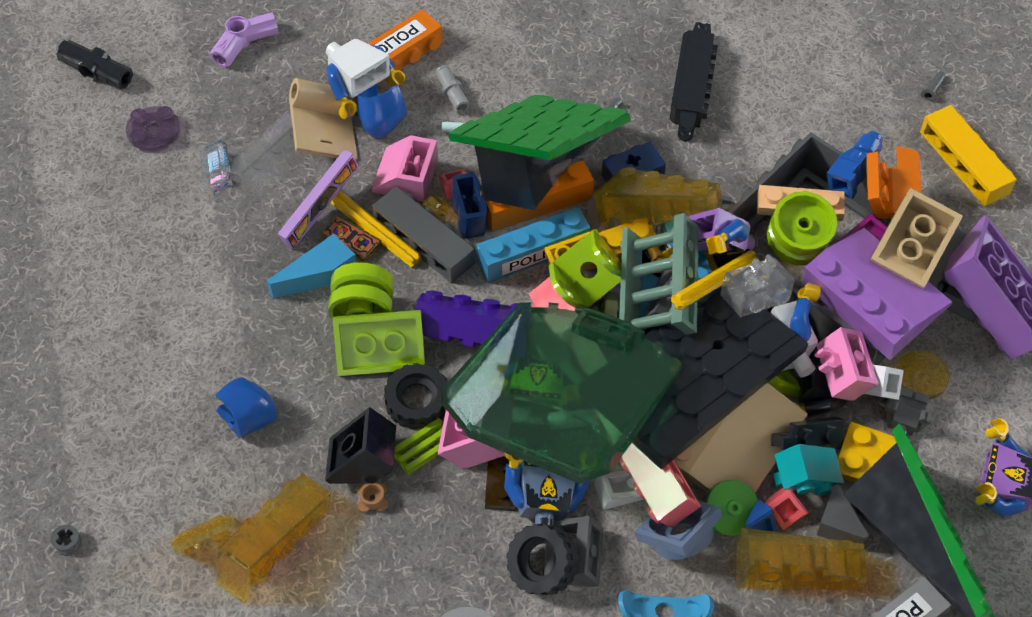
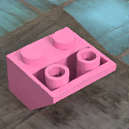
M410 135L386 147L372 186V192L386 195L397 186L404 193H410L415 201L425 202L438 162L437 140Z

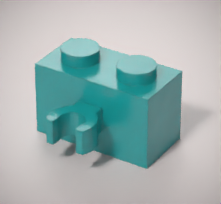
M797 444L774 454L779 472L773 474L776 486L783 485L784 490L797 491L798 494L814 492L816 496L830 494L834 485L844 483L834 448Z

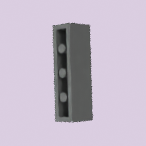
M396 186L372 205L373 216L419 252L421 259L450 283H453L475 264V249L471 242L459 237L447 223L439 221L430 209L419 205L410 193H404Z

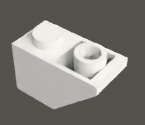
M873 365L878 385L864 394L899 400L904 370Z

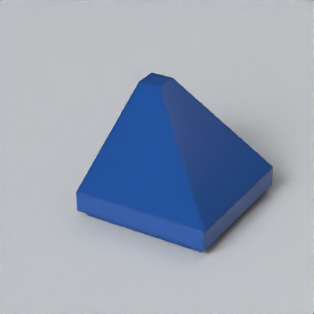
M760 500L755 503L746 521L750 542L754 548L778 532L773 509Z

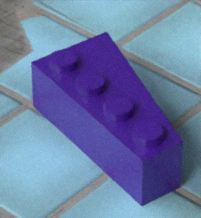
M434 290L422 293L417 300L416 310H421L423 336L444 341H452L455 337L459 338V342L465 346L475 347L485 344L490 347V352L502 354L503 350L515 351L514 357L525 359L531 344L530 331L533 329L535 309H529L528 305L522 303H513L511 306L502 305L500 301L495 299H484L483 302L471 300V297L467 295L449 297L443 296L442 292Z

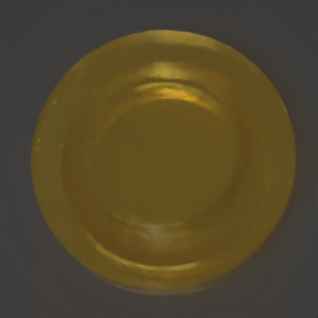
M431 194L429 199H425L423 202L424 206L430 209L437 219L440 216L447 217L450 205L444 199Z

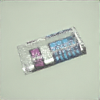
M219 140L199 151L204 193L208 196L215 195L232 186L227 144L223 140Z

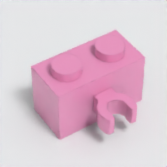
M840 327L818 343V352L815 353V357L820 358L822 365L819 367V370L825 373L832 397L854 401L878 385L862 331Z

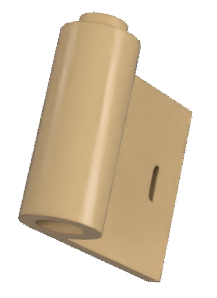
M295 78L292 81L289 92L295 151L337 159L343 150H347L357 160L352 124L353 115L350 109L345 108L348 116L346 119H342L338 113L342 104L340 100H336L330 84ZM348 95V100L354 101L357 105V96L351 98Z

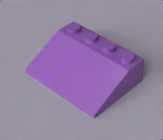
M985 215L950 255L944 275L949 285L954 286L961 294L965 306L971 308L978 316L982 328L988 330L994 337L999 350L1004 351L1012 360L1032 351V274L990 218Z
M863 228L828 247L811 261L804 269L802 284L805 286L807 283L820 286L821 293L819 299L853 329L862 331L863 337L891 360L951 306L952 301L929 282H927L924 289H921L871 262L870 259L880 241Z

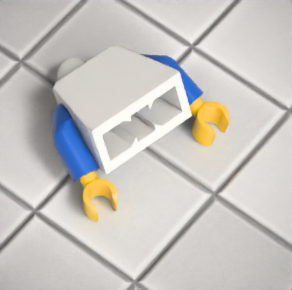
M353 39L343 46L332 42L326 49V55H328L326 72L334 96L342 104L338 112L342 119H346L348 116L345 108L350 109L353 116L357 111L356 103L348 100V95L354 98L388 77L386 83L390 89L392 86H399V84L401 85L405 81V74L400 70H394L393 67L395 65L380 46L369 45L359 39Z
M807 283L805 288H801L798 291L799 299L797 301L775 306L770 312L775 318H778L793 330L797 336H800L809 343L806 352L782 370L795 368L800 377L808 376L815 370L809 355L818 345V340L810 326L808 315L812 305L811 302L815 303L820 296L821 288L818 285Z

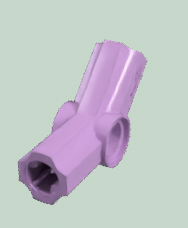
M273 12L250 19L242 16L229 18L225 23L226 31L209 53L210 59L217 66L226 68V66L232 64L241 49L247 47L251 41L279 34Z

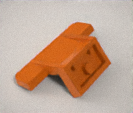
M896 146L897 167H888L886 162H881L878 152L867 153L868 201L875 218L892 219L910 188L921 193L920 155L916 150Z

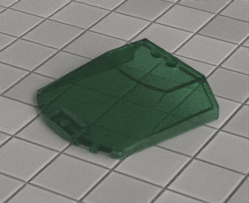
M522 302L510 312L442 388L441 404L469 438L580 484L609 474L680 372L682 364L676 357L671 358L665 352V346L661 342L653 343L644 337L645 331L614 316L576 306L575 311L559 309V303L549 302L548 307H531V302Z

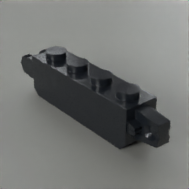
M696 22L693 31L688 30L683 33L669 119L673 124L679 125L677 135L679 140L684 142L692 139L694 128H700L701 119H707L709 103H704V99H710L712 84L707 83V79L713 80L715 64H710V60H716L718 45L713 44L714 34L711 33V24Z

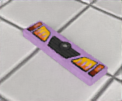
M343 150L278 232L285 246L293 249L301 241L359 166L351 152Z

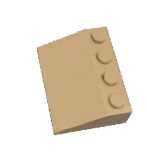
M767 383L676 457L674 461L686 479L707 492L719 482L737 480L747 484L756 493L776 463L774 454L783 451L777 446H771V434L788 432L790 422L804 421L807 413Z

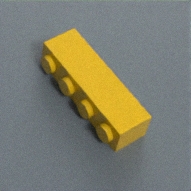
M952 105L925 116L920 133L984 207L1011 194L1017 180L1010 169L1006 168L998 159L996 153L983 142L980 135L967 124L964 117Z

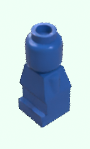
M870 131L863 134L854 144L853 148L838 156L827 172L829 190L844 191V196L851 199L855 197L857 186L863 183L867 173V153H880L882 150L883 138L879 133Z

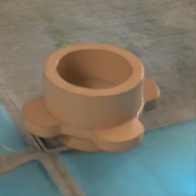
M376 482L360 485L357 488V494L360 496V502L358 503L359 511L362 513H367L369 510L385 511L388 507V502L385 500L386 485ZM375 496V499L371 500L370 497Z

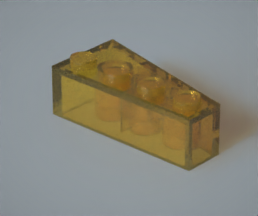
M304 473L299 475L294 481H288L274 499H268L257 514L252 518H246L240 525L239 530L231 537H225L217 547L216 584L245 605L252 597L249 594V590L258 581L263 585L271 576L269 572L272 570L275 561L278 558L284 561L294 549L296 538L298 537L303 540L327 513L330 506L331 492Z

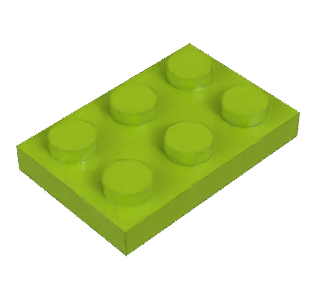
M421 310L336 316L332 319L338 376L394 372L407 364H425Z

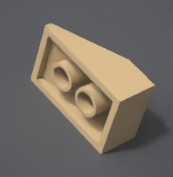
M910 188L888 225L870 261L924 289L963 215Z

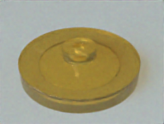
M913 351L905 354L897 364L896 369L904 370L901 387L913 390L915 393L919 392L930 396L929 399L940 396L949 383L950 374L946 364L933 353Z

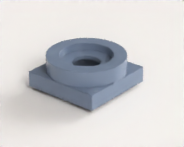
M698 501L701 507L673 528L661 522L656 523L649 516L634 533L637 541L653 546L659 556L671 560L685 559L700 553L710 544L714 535L713 526L723 517L720 507ZM679 527H690V529L685 531L684 533L678 535H671L672 532Z

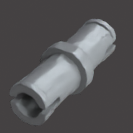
M448 65L438 67L435 73L443 87V95L450 100L457 114L466 112L470 104L462 91L463 86L461 82L455 79Z

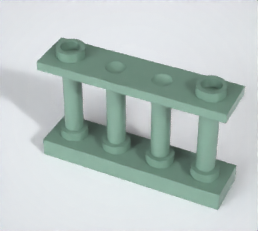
M685 213L674 215V225L671 231L645 238L639 237L628 227L623 228L622 241L620 243L622 261L620 313L617 328L619 335L631 344L639 340L640 330L666 324H672L686 335L697 333V301L681 310L675 309L674 303H672V308L669 312L640 318V303L670 297L698 281L699 225ZM673 243V254L670 258L642 264V250ZM672 269V281L669 285L641 291V276Z

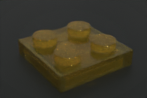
M224 512L168 538L175 554L181 551L183 556L200 549L199 543L208 538L215 542L231 534L229 529L235 527L231 515Z

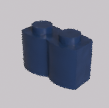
M473 172L454 175L452 180L451 204L458 216V229L465 239L483 236L486 230L487 204L480 195V181Z

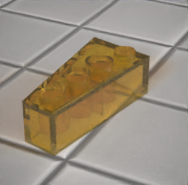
M633 167L621 169L619 173L594 193L599 223H608L610 218H620L623 224H632L634 222L633 219L648 220V225H659L668 221H673L674 225V215L685 213L687 216H691L716 208L723 209L719 183L708 182L705 179H688L681 175L659 174L657 171H640Z
M741 528L734 552L736 588L862 591L865 586L867 569L865 549L862 543Z

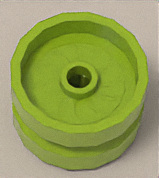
M809 191L794 192L785 196L777 204L767 230L768 245L774 255L789 264L796 266L808 265L829 247L838 225L835 210L830 202L822 196Z
M355 262L335 269L331 276V295L328 305V313L331 319L336 316L392 312L394 278L387 270L378 265Z

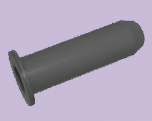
M944 72L936 73L927 89L921 92L922 98L931 102L935 101L936 93L946 78Z

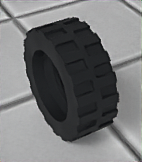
M413 363V365H404L403 368L395 370L394 374L389 376L387 385L384 387L385 405L388 415L390 414L391 419L399 423V426L408 427L411 430L422 429L436 419L440 418L442 420L445 417L447 402L450 401L449 384L446 383L444 374H441L437 368H432L428 364ZM413 385H423L430 390L432 399L426 407L413 409L408 407L403 401L405 390Z
M532 524V526L522 528L521 532H517L514 535L513 541H510L509 551L506 554L508 561L506 566L507 571L510 572L511 580L517 584L516 586L520 590H525V593L554 595L558 594L559 591H564L568 584L572 583L575 579V573L578 572L579 568L577 567L579 561L578 548L576 543L573 542L572 536L569 533H565L564 529L553 525ZM539 544L549 545L556 556L553 570L544 576L536 574L532 570L529 561L532 550Z

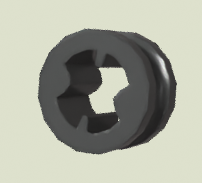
M72 525L57 527L50 537L53 548L60 555H71L81 545V537L77 529ZM64 535H67L68 538L70 537L72 542L68 545H65L64 542L62 543L60 538Z

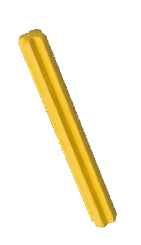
M341 190L331 201L333 206L373 238L377 239L408 266L413 268L421 262V254Z
M749 250L672 295L671 302L674 303V308L681 310L758 264L759 258L755 256L756 252Z

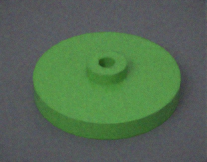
M725 480L717 483L710 489L705 499V503L720 507L723 516L713 526V529L726 536H738L747 532L746 521L755 503L758 502L756 494L747 484L741 481Z

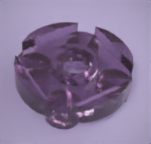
M168 106L135 109L131 112V118L126 125V134L130 144L145 153H157L166 150L170 144L177 141L181 132L179 120ZM152 126L158 128L155 130V133H150L147 129Z

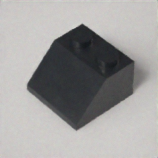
M369 407L331 436L325 481L329 484H373L382 476L388 475L395 465L396 425Z

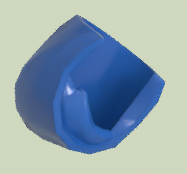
M375 84L357 95L358 119L362 128L369 136L382 139L406 117L407 110L399 86H392L390 90L379 95L377 91L378 84Z
M244 377L234 379L215 395L216 398L224 403L217 408L216 412L229 424V428L231 431H234L238 438L262 429L277 418L274 398L259 385Z

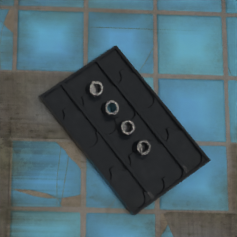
M730 280L697 300V333L686 335L672 324L657 326L620 352L616 359L590 376L586 383L580 386L579 395L662 470L806 352L809 343L800 336H797L793 330L778 318H775L772 313L757 301H754L752 297L737 285L732 284Z

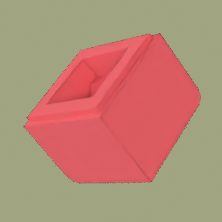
M782 488L764 501L766 505L773 509L775 520L783 531L808 514L806 505L793 490H784Z

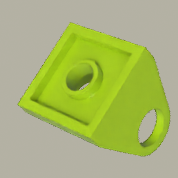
M593 229L549 265L550 280L556 292L567 304L586 310L621 282V261L599 233ZM585 262H593L597 266L596 276L587 277L584 275L582 266Z

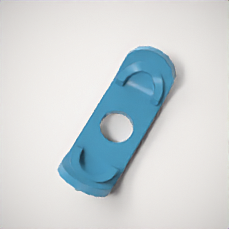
M624 590L620 592L618 598L623 617H659L655 610L660 605L671 607L674 611L672 617H711L714 610L713 598L708 594L676 598L642 596V594H634L629 590Z

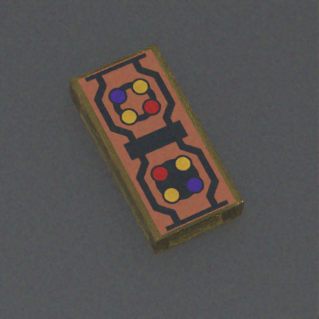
M339 215L321 232V239L323 240L335 234L355 254L356 259L363 263H367L382 246V240Z

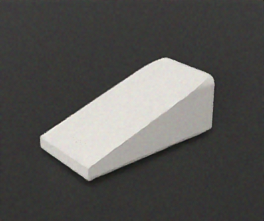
M626 471L601 473L598 476L594 486L603 510L643 500L633 487L635 480L632 475Z

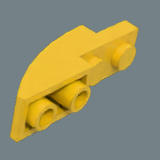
M648 215L599 232V235L620 261L622 260L620 243L622 241L623 228L628 227L641 238L656 235ZM589 232L545 247L544 251L550 264ZM585 262L582 266V271L594 269L597 266L593 262Z

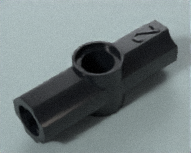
M63 40L60 43L56 54L58 60L78 69L83 77L86 78L88 76L93 79V82L99 79L118 89H125L131 83L132 69L112 60L101 48L94 47L90 50L71 40Z

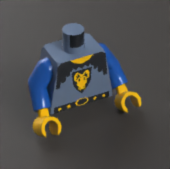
M521 445L518 447V455L512 457V446H506L504 455L510 461L506 465L504 489L513 505L518 508L519 515L522 518L535 519V524L554 525V521L563 520L567 514L573 513L586 495L592 478L590 472L596 471L600 465L599 458L595 456L594 463L591 466H585L587 453H583L579 458L582 469L577 472L578 466L524 460L527 453L526 449Z

